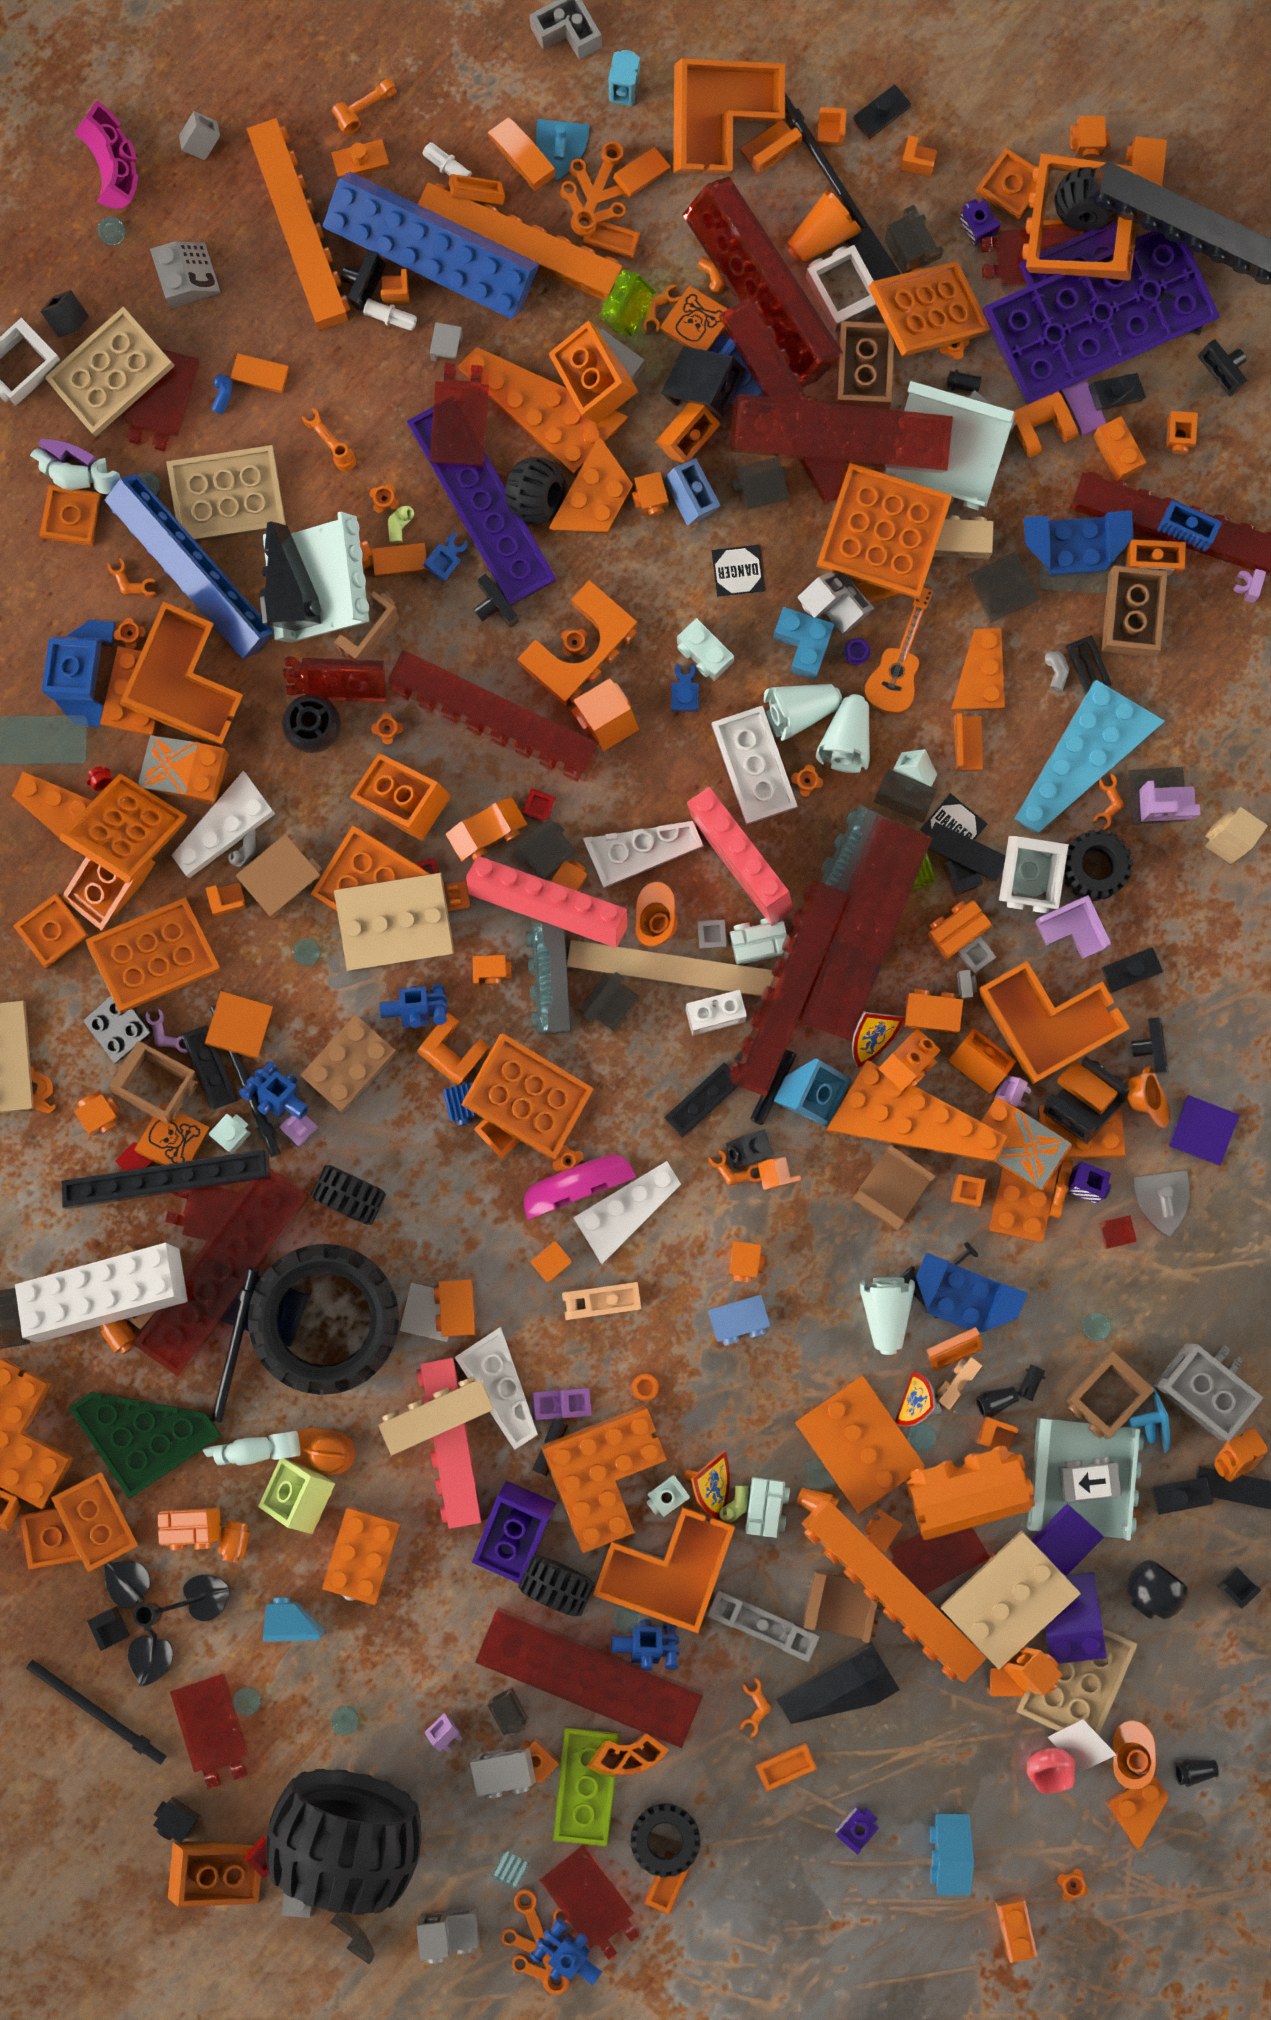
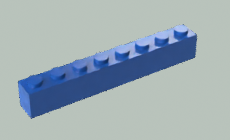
M137 474L120 478L104 500L110 506L112 512L124 522L129 531L145 546L147 552L159 562L164 571L180 586L182 592L194 602L198 610L210 622L214 623L216 631L229 642L237 654L244 659L259 653L274 634V630L269 625L263 624L261 615Z

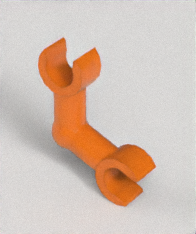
M670 285L664 293L646 299V319L643 322L642 328L644 334H646V326L650 323L656 326V334L659 333L660 323L657 319L656 307L666 303L674 305L678 302L681 296L671 298L668 295L669 292L676 290L677 285Z
M119 558L121 568L117 571H114L108 563V570L111 575L115 576L122 594H144L148 598L157 596L156 592L146 591L148 585L157 584L154 579L148 578L142 583H129L125 574L126 565L121 558Z
M1113 774L1109 776L1112 781V786L1110 787L1104 786L1101 779L1098 781L1099 788L1107 793L1111 801L1110 806L1103 813H1098L1092 822H1096L1098 818H1104L1107 823L1102 830H1107L1111 824V819L1124 808V801L1115 787L1117 780Z
M718 1151L722 1157V1162L719 1164H715L708 1157L709 1164L719 1170L728 1185L732 1186L746 1181L752 1183L761 1181V1178L754 1179L750 1175L751 1170L757 1169L758 1165H752L748 1170L733 1173L726 1163V1156L723 1151Z
M1062 1160L1061 1167L1059 1166L1058 1184L1056 1185V1192L1052 1199L1049 1213L1051 1217L1060 1218L1063 1203L1069 1191L1068 1185L1073 1167L1072 1161Z
M754 1677V1680L758 1687L753 1691L749 1690L747 1685L743 1683L744 1691L752 1696L758 1707L752 1716L744 1719L740 1725V1730L747 1723L754 1725L755 1729L751 1733L750 1738L757 1734L758 1725L771 1711V1705L761 1691V1682L757 1677Z

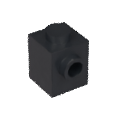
M172 1797L167 1803L162 1801L155 1811L154 1816L157 1817V1820L153 1826L158 1828L157 1833L167 1840L173 1838L177 1842L182 1843L200 1814Z

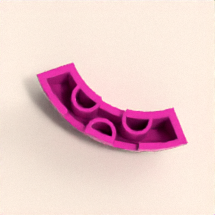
M96 100L74 134L89 147L99 165L102 186L97 202L114 209L124 208L131 202L138 182L135 150L131 140H127L120 129L121 123L102 103Z
M610 1154L547 1177L528 1187L525 1193L524 1208L527 1219L541 1216L576 1200L621 1185L636 1178V1175L630 1164L623 1157Z

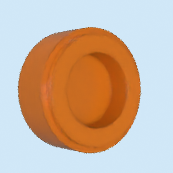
M646 1373L638 1375L632 1382V1393L641 1401L654 1399L659 1391L657 1379Z

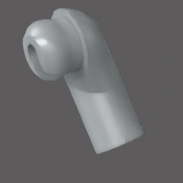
M1049 651L1045 655V663L1052 666L1055 672L1050 688L1056 691H1063L1069 674V666L1061 652Z
M255 830L248 832L243 837V846L238 851L235 850L229 854V862L232 865L243 867L256 855Z

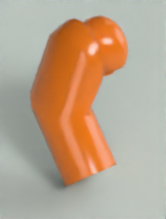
M702 256L697 268L710 275L712 280L709 285L710 289L713 292L721 293L723 287L727 285L724 268Z

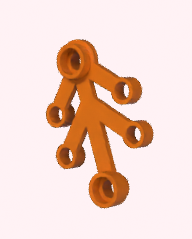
M609 141L603 146L601 152L603 163L594 185H592L585 170V162L578 158L572 160L569 172L572 176L577 177L585 194L587 202L584 208L576 195L577 187L573 182L566 181L561 186L560 195L563 199L568 200L574 213L571 218V227L575 233L581 236L592 234L598 223L609 219L620 221L625 215L626 208L620 202H615L610 208L594 213L597 204L620 196L629 198L619 185L603 190L613 165H617L623 156V148L618 142ZM612 153L616 158H610L607 154ZM579 165L582 168V170L577 171L573 168V166ZM564 188H570L573 192L566 193ZM613 209H619L622 213L615 214ZM585 221L588 226H582L579 222Z
M524 1888L516 1893L514 1906L519 1912L525 1914L535 1942L518 1935L517 1930L512 1927L506 1928L501 1936L504 1945L515 1946L529 1953L537 1948L539 1938H545L535 1910L537 1898L530 1889ZM528 1895L531 1898V1902L523 1904L520 1901L521 1896ZM559 1906L555 1909L552 1926L555 1924L556 1914L559 1911L566 1912L567 1918L563 1921L566 1924L568 1923L570 1911L567 1907ZM508 1932L515 1935V1939L511 1942L505 1939V1934ZM569 1933L574 1938L578 1936L576 1933ZM547 1953L543 1957L545 1968L530 1963L524 1954H517L512 1960V1968L515 1972H524L542 1980L545 1990L550 1994H562L570 1985V1980L563 1975L561 1976L562 1981L559 1984H554L551 1981L552 1976L550 1972L553 1967L548 1964L551 1956ZM523 1959L526 1965L523 1968H518L515 1965V1961Z

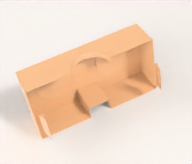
M968 1357L966 1361L961 1358L952 1370L955 1373L954 1378L950 1383L945 1380L937 1390L936 1394L939 1397L936 1401L950 1410L961 1395L959 1392L966 1385V1382L974 1378L982 1365L972 1357Z

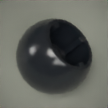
M315 694L302 695L294 699L287 706L283 714V733L287 741L300 751L306 753L324 751L333 745L340 733V714L334 704L325 697ZM313 715L317 717L315 725L311 727L303 725V721L307 716ZM323 718L329 719L328 727L322 734ZM297 720L298 726L294 728L295 721ZM302 733L311 736L317 735L318 737L313 739H305L302 738Z
M1149 1559L1138 1564L1132 1570L1127 1582V1592L1134 1598L1131 1605L1148 1618L1152 1619L1156 1614L1162 1619H1168L1176 1615L1185 1605L1188 1596V1586L1164 1567Z

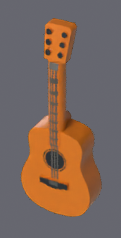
M923 587L920 598H914V608L899 649H886L882 655L880 666L867 680L864 688L865 701L868 702L871 708L881 713L901 715L909 709L913 702L915 692L914 675L918 670L919 660L909 651L923 612L927 609L933 596V590Z

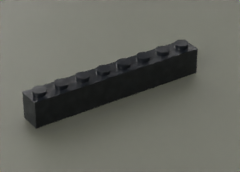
M1109 161L1096 169L1087 199L1095 202L1099 208L1110 209L1118 213L1125 220H1133L1141 224L1146 230L1163 234L1167 240L1182 243L1190 251L1201 252L1209 256L1216 263H1224L1232 267L1237 273L1247 274L1255 278L1256 282L1260 284H1271L1270 238Z

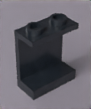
M683 346L661 394L674 406L678 407L681 400L705 405L714 415L724 417L746 369L732 356Z
M1085 1056L1082 1059L1081 1065L1118 1092L1116 1099L1100 1115L1063 1088L1057 1096L1052 1093L1047 1098L1043 1113L1081 1141L1088 1144L1126 1101L1130 1087L1127 1086L1122 1078L1113 1076L1106 1071L1098 1061H1092Z

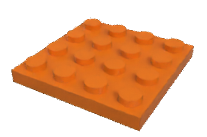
M849 463L816 567L834 571L847 577L919 599L953 495Z

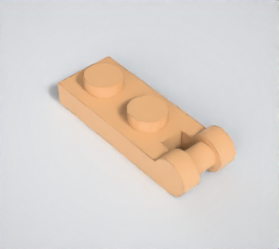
M638 1282L562 1293V1299L566 1301L567 1312H564L565 1320L641 1309ZM584 1298L586 1309L578 1310L576 1299Z

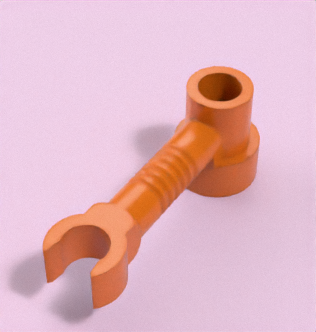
M391 78L382 81L374 91L350 106H347L345 102H339L332 108V112L338 120V126L344 135L354 133L361 126V121L356 114L380 99L390 98L397 93Z
M312 408L315 415L314 420L308 421L302 416L303 422L308 428L316 431L332 450L334 463L339 470L344 472L352 470L357 462L353 451L346 444L339 443L322 423L318 411Z

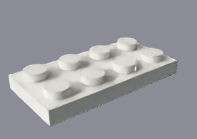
M763 705L711 723L746 825L798 807Z

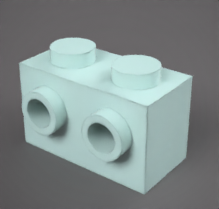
M697 618L677 636L678 650L686 658L691 657L697 663L696 668L705 677L710 676L713 681L734 662V655Z

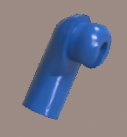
M219 374L213 383L214 387L219 388L211 410L222 415L231 398L233 383L228 376L224 377L222 374Z

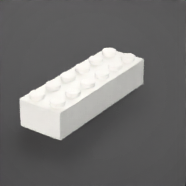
M167 1243L15 1284L22 1338L37 1343L188 1302L180 1250Z

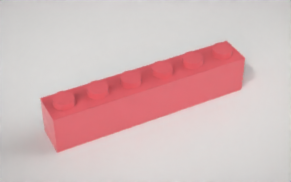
M477 856L466 875L468 895L617 948L627 929L626 908L492 860Z
M455 1357L420 1364L421 1369L417 1370L419 1386H424L426 1396L421 1397L424 1403L434 1400L433 1394L445 1388H449L450 1392L460 1388ZM465 1422L428 1439L429 1441H434L435 1451L431 1452L433 1468H438L440 1479H435L438 1496L443 1495L445 1506L440 1507L442 1522L448 1523V1529L478 1524L483 1521Z

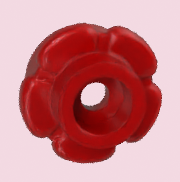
M98 766L90 770L88 773L89 777L86 780L87 784L91 785L95 791H101L113 781L109 768Z

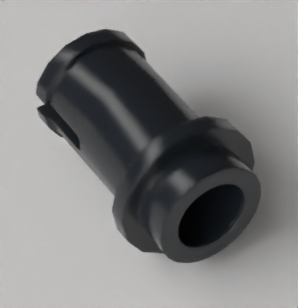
M955 369V371H949L946 387H951L952 391L956 388L979 392L981 376L959 373L958 369Z
M1030 1364L1029 1368H1025L1027 1373L1017 1393L1019 1396L1024 1397L1029 1387L1025 1399L1033 1401L1041 1380H1045L1046 1377L1044 1376L1045 1370Z

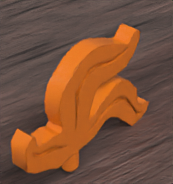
M31 1066L32 1081L38 1085L33 1095L34 1108L51 1114L56 1109V1104L50 1106L45 1100L54 1092L53 1082L46 1075L35 1072V1067Z

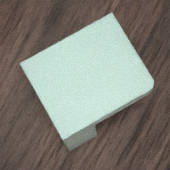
M926 749L902 752L893 769L906 794L930 791L937 776V772Z

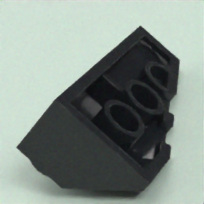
M272 521L267 522L264 551L268 556L267 566H264L262 569V575L266 577L265 588L260 590L263 624L293 631L321 624V607L318 596L288 526Z
M870 1641L776 1700L789 1722L794 1724L876 1705L900 1689Z

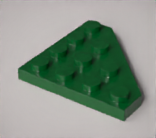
M90 1392L68 1407L128 1499L133 1498L222 1436L207 1413L97 1392Z

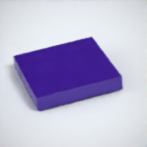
M1187 1095L1168 1146L1221 1166L1239 1114Z
M1067 1503L1032 1541L1067 1576L1104 1536Z

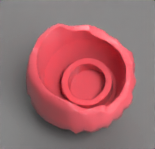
M1046 1748L1030 1757L1027 1764V1775L1040 1793L1062 1792L1074 1786L1075 1762L1073 1757L1061 1748Z

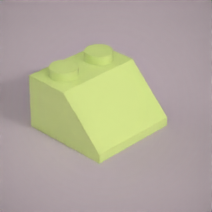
M282 1458L278 1461L258 1507L288 1528L313 1534L335 1483L312 1469L290 1459Z

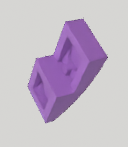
M1086 379L1060 390V394L1070 409L1071 416L1082 438L1095 433L1098 427L1106 424L1102 411H1096Z
M41 439L38 443L44 451L63 463L68 462L72 457L83 466H88L89 470H91V465L97 461L92 454L66 442Z
M589 1388L531 1392L533 1420L591 1416Z

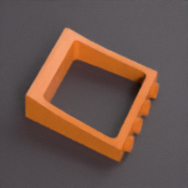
M1040 154L1039 166H1034L1033 182L1037 183L1036 192H1031L1029 199L1030 208H1033L1032 218L1028 217L1026 222V232L1030 234L1029 243H1025L1023 246V259L1027 260L1026 268L1029 273L1088 276L1130 281L1138 223L1133 220H1125L1120 216L1118 218L1114 258L1111 262L1039 259L1051 171L1057 169L1073 172V170L1084 169V167H1091V169L1095 170V168L1104 165L1105 162ZM1115 164L1143 177L1139 167Z

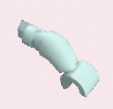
M36 448L30 455L39 461V470L50 476L54 484L66 490L87 488L93 483L94 488L99 493L109 494L120 479V473L115 471L108 473L105 458L95 461L91 465V470H89L88 466L71 465L68 462L63 463L41 448Z
M297 1431L269 1435V1441L267 1437L237 1439L230 1444L209 1446L202 1450L207 1457L213 1456L217 1465L236 1463L240 1466L267 1460L270 1458V1454L274 1460L300 1456L301 1454Z

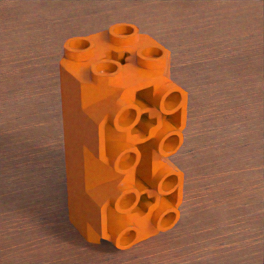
M998 1446L986 1453L969 1454L964 1458L965 1464L961 1467L954 1466L953 1461H944L936 1467L928 1469L919 1468L911 1472V1479L907 1482L910 1499L913 1498L912 1508L923 1540L1031 1511V1507L1035 1506L1033 1499L1034 1490L1030 1478L1026 1479L1024 1472L1026 1467L1022 1455H1015L1014 1452H1009L1006 1446Z

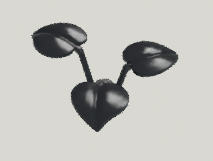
M134 1561L108 1562L105 1564L104 1578L111 1599L118 1606L125 1609L136 1605L137 1607L133 1613L135 1623L144 1627V1630L148 1631L152 1638L147 1635L139 1636L131 1642L128 1648V1662L139 1686L143 1687L160 1679L168 1671L173 1661L174 1654L171 1643L165 1639L157 1640V1633L151 1626L160 1621L163 1612L189 1605L191 1616L199 1621L215 1619L223 1611L231 1592L229 1585L225 1581L212 1575L192 1577L183 1587V1593L187 1600L159 1607L155 1603L144 1604L145 1598L142 1594L149 1590L151 1580L148 1570L142 1564Z

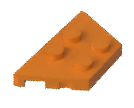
M600 437L594 443L549 527L550 530L608 533L628 497L633 483Z

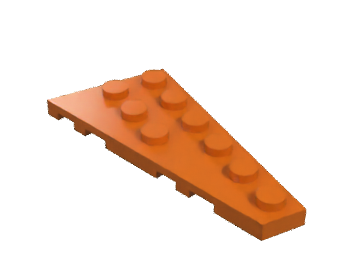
M478 347L458 365L459 370L573 476L583 466L597 438L600 437L606 443L629 420L628 416L618 411H613L597 424L580 414L567 388Z
M868 1060L826 1129L830 1133H841L857 1138L863 1137L878 1140L879 1142L956 1154L996 1163L1009 1141L1006 1135L916 1086L913 1087L909 1084L901 1091L878 1069V1065Z

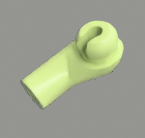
M401 506L389 517L390 544H400L403 542L402 529L414 517V510L410 506Z
M735 1486V1500L722 1507L719 1512V1516L723 1521L728 1523L735 1522L747 1512L749 1486Z

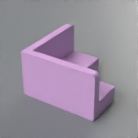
M1147 781L1139 790L1141 822L1192 820L1200 816V804H1195V789L1192 786L1154 788V781Z
M1089 895L1045 914L1035 921L1046 946L1071 935L1082 959L1100 952L1111 945Z

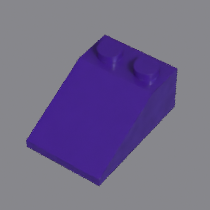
M506 1480L496 1498L472 1563L516 1583H520L531 1556H535L557 1503Z
M1095 1573L1068 1575L1066 1577L1081 1594L1045 1627L1049 1655L1058 1664L1107 1658Z

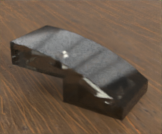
M335 1913L330 1923L352 1938L347 1949L370 1965L375 1953L363 1930L347 1913Z

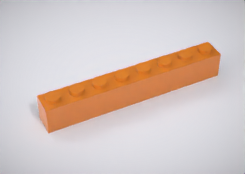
M277 118L246 128L318 331L348 321L346 312L350 311L346 296H340L337 287L342 286L337 271L331 272L328 264L333 262L328 246L322 247L320 239L325 237L320 223L314 224L311 215L316 214L311 198L305 199L303 194L307 187L303 175H297L294 169L295 166H298L294 150L288 151L286 142H289L290 139L285 126L279 127Z
M428 182L418 202V205L539 263L537 272L610 303L622 276V265H619L616 259L605 256V258L598 256L591 248L575 246L563 236L557 235L554 237L547 234V231L540 226L532 225L531 227L526 225L517 216L511 214L505 216L498 213V210L491 205L484 204L482 206L475 203L474 200L452 197L450 189L442 184L436 183V185Z
M823 1500L801 1523L807 1529L804 1534L814 1544L820 1542L826 1548L823 1553L833 1563L836 1564L839 1561L846 1568L843 1573L853 1583L856 1584L859 1581L865 1587L863 1593L872 1602L876 1603L879 1601L885 1607L883 1613L894 1623L898 1620L905 1627L902 1632L913 1642L918 1640L924 1646L922 1652L933 1662L937 1659L944 1666L941 1669L942 1672L952 1681L958 1679L965 1683L986 1660L987 1657L830 1501Z

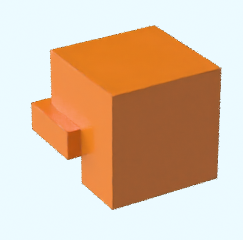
M610 678L573 700L576 706L571 709L574 718L585 734L591 732L603 752L640 730L630 708V701L617 682L613 683Z

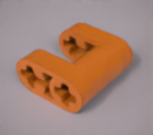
M1058 391L1014 410L1016 414L1013 421L1016 422L1013 431L1028 459L1042 453L1041 444L1033 428L1048 421H1053L1063 442L1066 443L1078 437L1075 422L1062 395Z
M448 1013L446 1015V1022L435 1027L419 1047L417 1054L454 1084L460 1086L486 1056L491 1046L480 1038L468 1053L461 1058L444 1044L460 1022Z

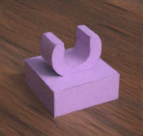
M1255 569L1252 574L1247 571H1240L1237 577L1244 579L1246 586L1236 584L1233 590L1240 594L1245 593L1243 600L1254 603L1259 598L1266 572Z
M1007 1075L1001 1081L994 1100L998 1097L1014 1107H1025L1026 1103L1022 1102L1021 1098L1024 1092L1030 1094L1031 1089L1027 1087V1081Z
M291 1115L279 1128L300 1147L319 1127L307 1115L300 1120Z
M445 1713L424 1732L432 1746L439 1752L442 1749L450 1752L452 1749L449 1743L454 1738L459 1742L462 1740L454 1722Z

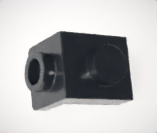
M765 1129L726 1143L728 1157L735 1169L774 1155Z

